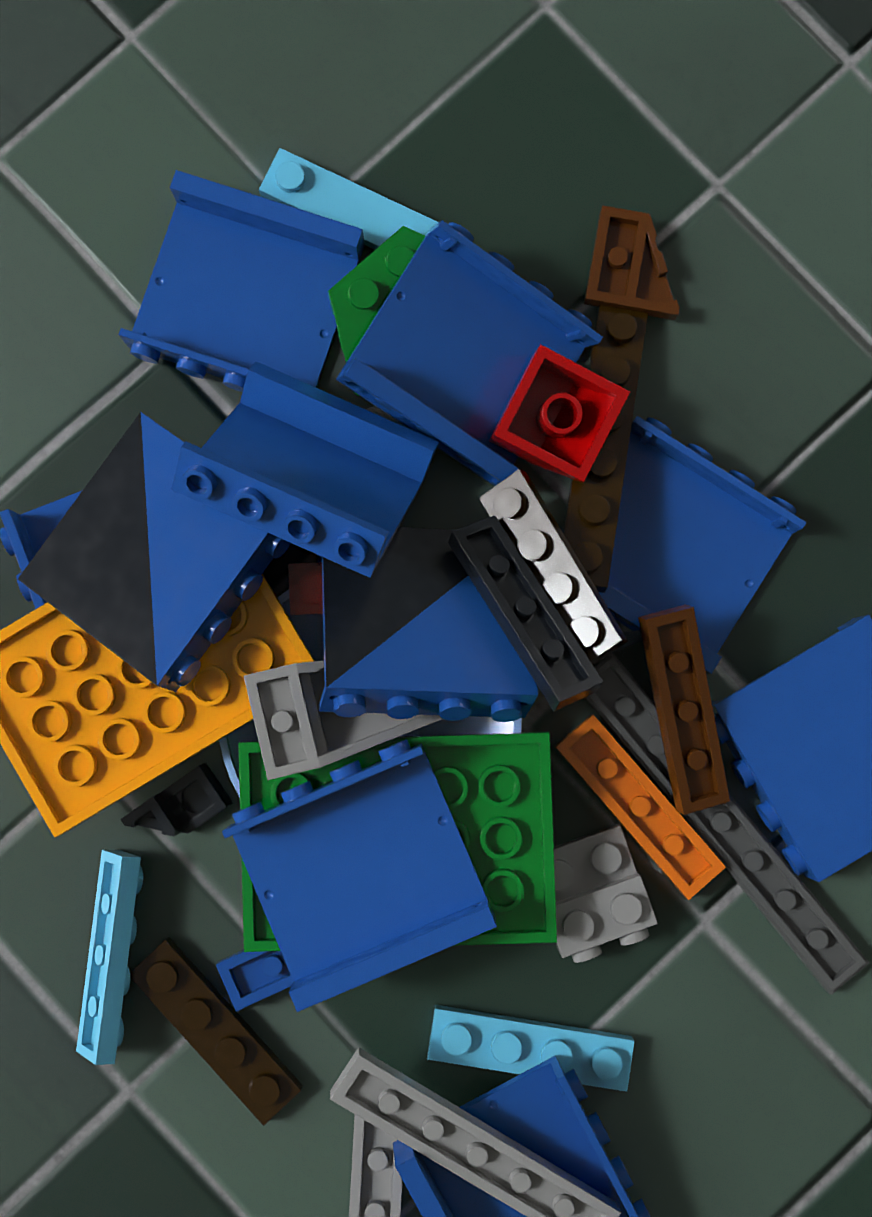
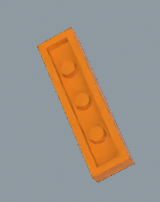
M591 714L555 746L557 751L686 899L690 900L726 868L722 861L594 714Z

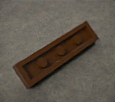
M685 604L640 616L638 619L675 808L683 815L729 802L730 797L694 607Z

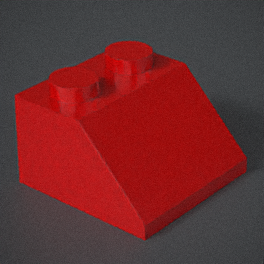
M540 344L524 371L489 442L531 464L583 483L630 391Z

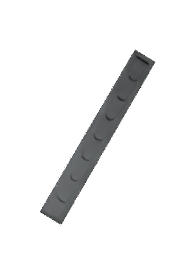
M611 653L594 667L603 680V684L597 692L584 698L675 807L655 703L617 657ZM730 794L729 802L686 815L680 813L726 866V871L826 992L832 995L869 964L868 960Z

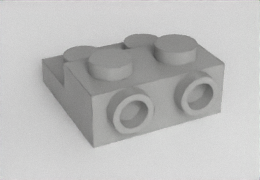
M616 824L554 847L556 946L562 958L571 955L575 963L583 962L599 956L602 953L600 945L619 938L621 945H630L650 936L647 928L658 923L641 875L636 871L620 825Z

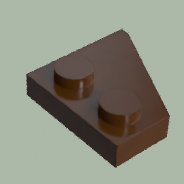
M602 205L584 300L585 305L596 307L606 305L646 312L648 316L676 320L680 309L677 300L673 299L666 277L668 269L663 253L657 248L655 241L657 234L649 213Z

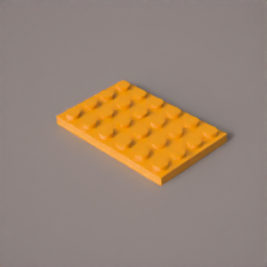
M263 573V580L257 592L249 600L242 601L230 617L232 624L226 635L219 642L211 643L199 660L201 666L196 676L187 685L180 686L177 692L155 685L48 602L0 630V744L54 838L65 834L254 720L243 675L294 663L315 661Z

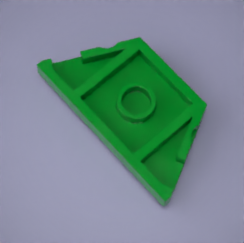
M402 226L327 291L345 362L348 361L425 238V235Z

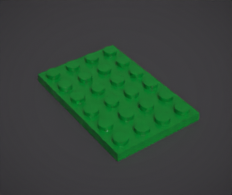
M549 732L400 736L323 767L267 780L259 741L238 743L240 810L260 801L264 810L283 803L284 801L280 793L307 781L311 782L313 789L330 783L333 780L329 772L356 760H359L362 768L379 762L381 758L378 751L407 739L411 748L422 743L491 905L497 927L453 946L557 943ZM241 857L244 952L280 951Z

